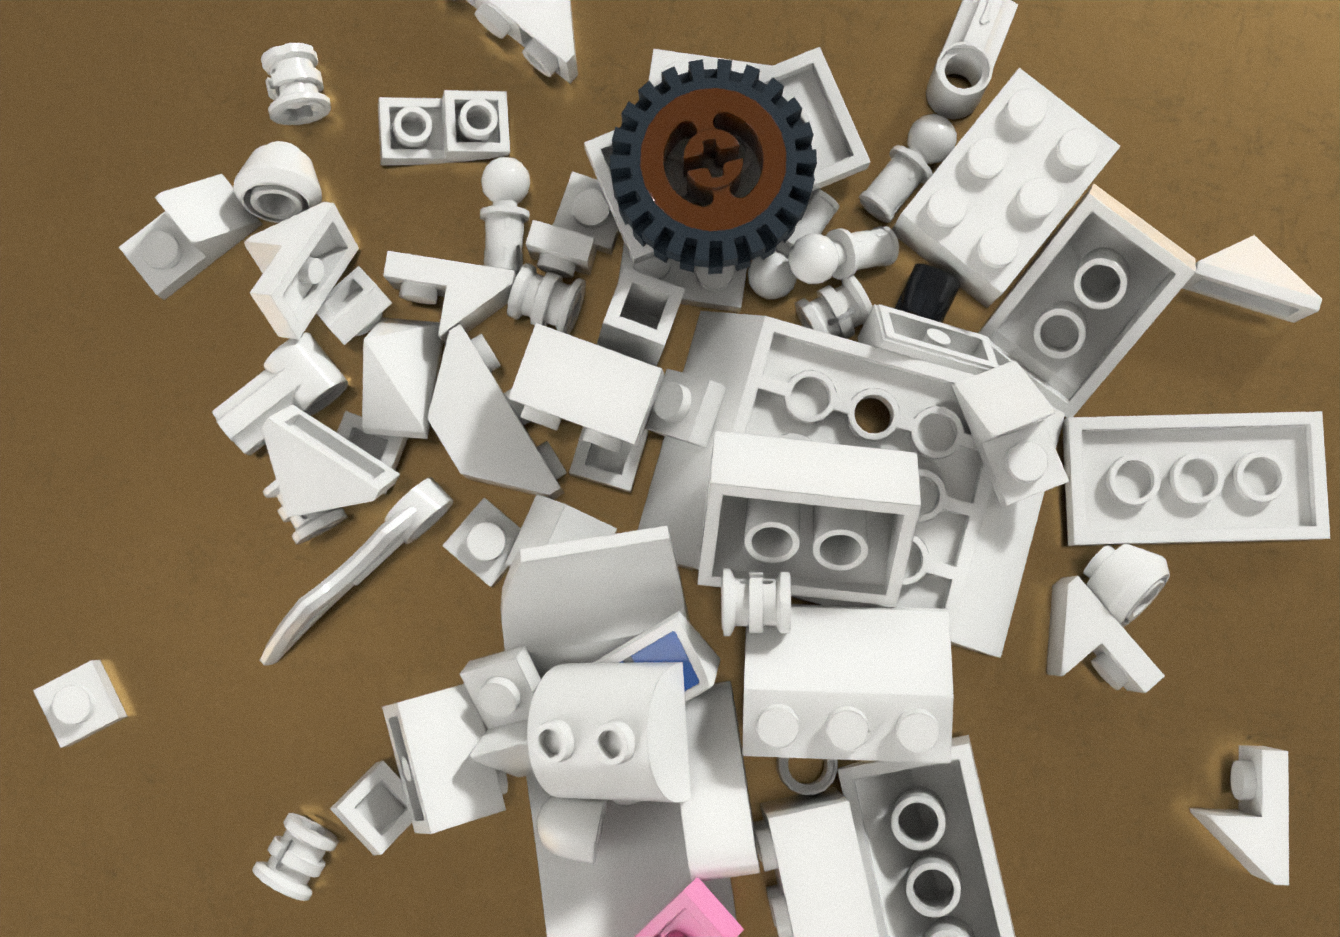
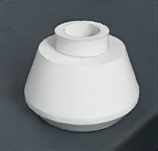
M275 141L255 149L234 180V193L244 208L252 215L270 222L280 223L320 204L322 200V191L311 159L298 147L288 142Z
M1124 544L1116 550L1112 546L1106 545L1091 559L1084 570V574L1090 578L1086 586L1122 627L1131 623L1151 604L1170 577L1167 561L1163 556L1130 544Z

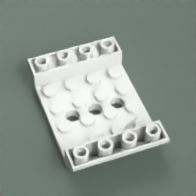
M700 311L683 373L711 379L727 388L706 448L664 436L638 530L668 526L678 567L699 570L715 431L917 453L921 508L897 607L948 609L951 645L1001 658L1044 492L1001 507L952 387L954 383L975 375L767 316ZM867 398H874L883 402L890 413V423L887 429L880 433H868L862 430L857 424L854 415L858 402ZM1053 407L1055 414L1044 419V422L1056 448L1065 413ZM791 595V597L818 605L896 607Z

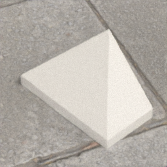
M1255 235L1196 262V272L1182 287L1192 292L1293 323L1318 312L1322 302V298Z
M382 317L364 338L362 429L364 434L428 439L430 422L427 416L438 377L443 342L438 335L440 322Z
M293 404L268 417L262 427L287 518L374 501L391 488L400 476L398 472Z

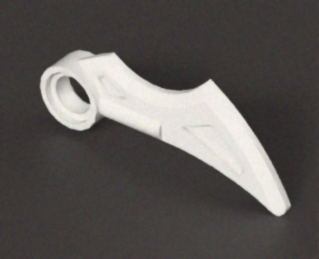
M432 477L423 480L404 495L388 512L385 522L347 561L295 603L269 639L260 659L263 665L268 666L277 663L297 640L354 585L360 584L402 543L409 544L419 538L448 511L453 504V499Z

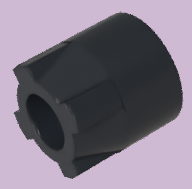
M917 263L914 265L894 309L943 323L961 284L955 277L941 269Z

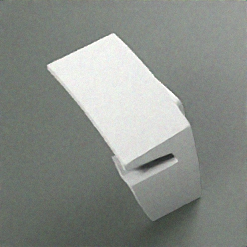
M668 526L520 549L511 563L502 587L500 611L505 651L525 645L541 679L551 668L560 664L593 663L678 611L690 623ZM731 681L714 683L710 689L685 703L691 799L680 803L641 801L635 805L626 806L617 804L612 800H607L599 852L594 864L570 860L552 854L542 844L537 833V816L541 806L552 795L542 788L535 774L526 776L547 937H635L696 878H699L737 921L731 877L760 873V865Z

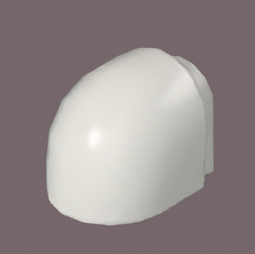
M550 796L541 806L537 816V833L542 844L552 854L570 860L594 864L599 852L607 800L557 798Z

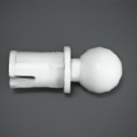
M937 114L921 116L912 124L908 133L907 145L909 148L896 145L890 150L891 160L867 190L863 191L859 196L861 199L860 203L870 214L883 222H891L895 213L920 183L925 184L933 175L931 168L927 164L944 161L954 149L957 133L946 117Z
M499 157L492 160L485 167L481 178L483 193L493 202V206L480 209V219L485 221L486 232L483 266L514 270L517 276L523 265L522 243L524 223L529 221V211L517 207V203H520L527 195L530 187V177L528 170L517 159Z
M821 189L812 191L803 218L799 220L794 233L787 242L781 241L776 246L775 253L765 260H762L760 256L752 260L748 270L749 284L756 294L765 299H778L786 296L794 288L797 277L792 273L789 265L790 250L797 239L810 233L821 234L833 215L836 214L840 206L829 194Z
M887 226L853 233L839 228L829 231L826 236L810 233L797 239L790 250L788 261L792 273L799 280L807 284H819L830 279L832 276L841 280L854 275L860 269L892 265L899 254V243L894 231Z

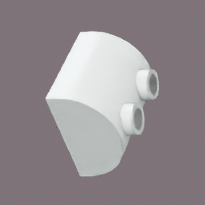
M683 662L564 663L551 668L542 677L535 690L530 705L527 726L530 762L542 788L548 794L557 798L679 803L691 799Z

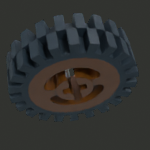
M703 59L689 61L688 72L678 75L675 66L661 72L662 82L654 87L648 81L638 90L639 100L635 105L630 101L627 103L621 113V127H615L612 137L613 152L610 155L612 185L619 213L625 225L629 224L631 226L634 238L643 247L648 244L654 249L655 257L667 263L669 258L680 262V269L694 272V267L698 266L707 267L708 274H722L723 267L735 265L736 271L750 267L751 260L759 256L762 260H765L774 254L776 246L781 241L786 243L794 233L799 220H802L815 181L814 172L817 165L816 149L812 150L811 143L814 134L810 122L803 124L800 118L803 108L795 97L787 101L782 96L784 86L772 77L768 84L760 81V69L746 64L744 73L731 71L732 60L718 59L717 69H704ZM731 134L737 135L750 146L760 168L758 183L743 198L734 196L741 181L743 158L738 159L740 145ZM683 139H690L684 150L683 176H687V191L693 199L708 206L702 207L683 199L672 188L664 170L666 160L672 149ZM714 158L717 167L723 168V175L711 178L708 168H702L703 160Z

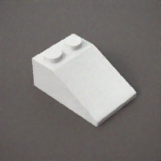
M1093 183L978 334L989 337L998 366L1016 360L1052 407L1065 413L1067 418L1073 417L1196 272L1195 258Z

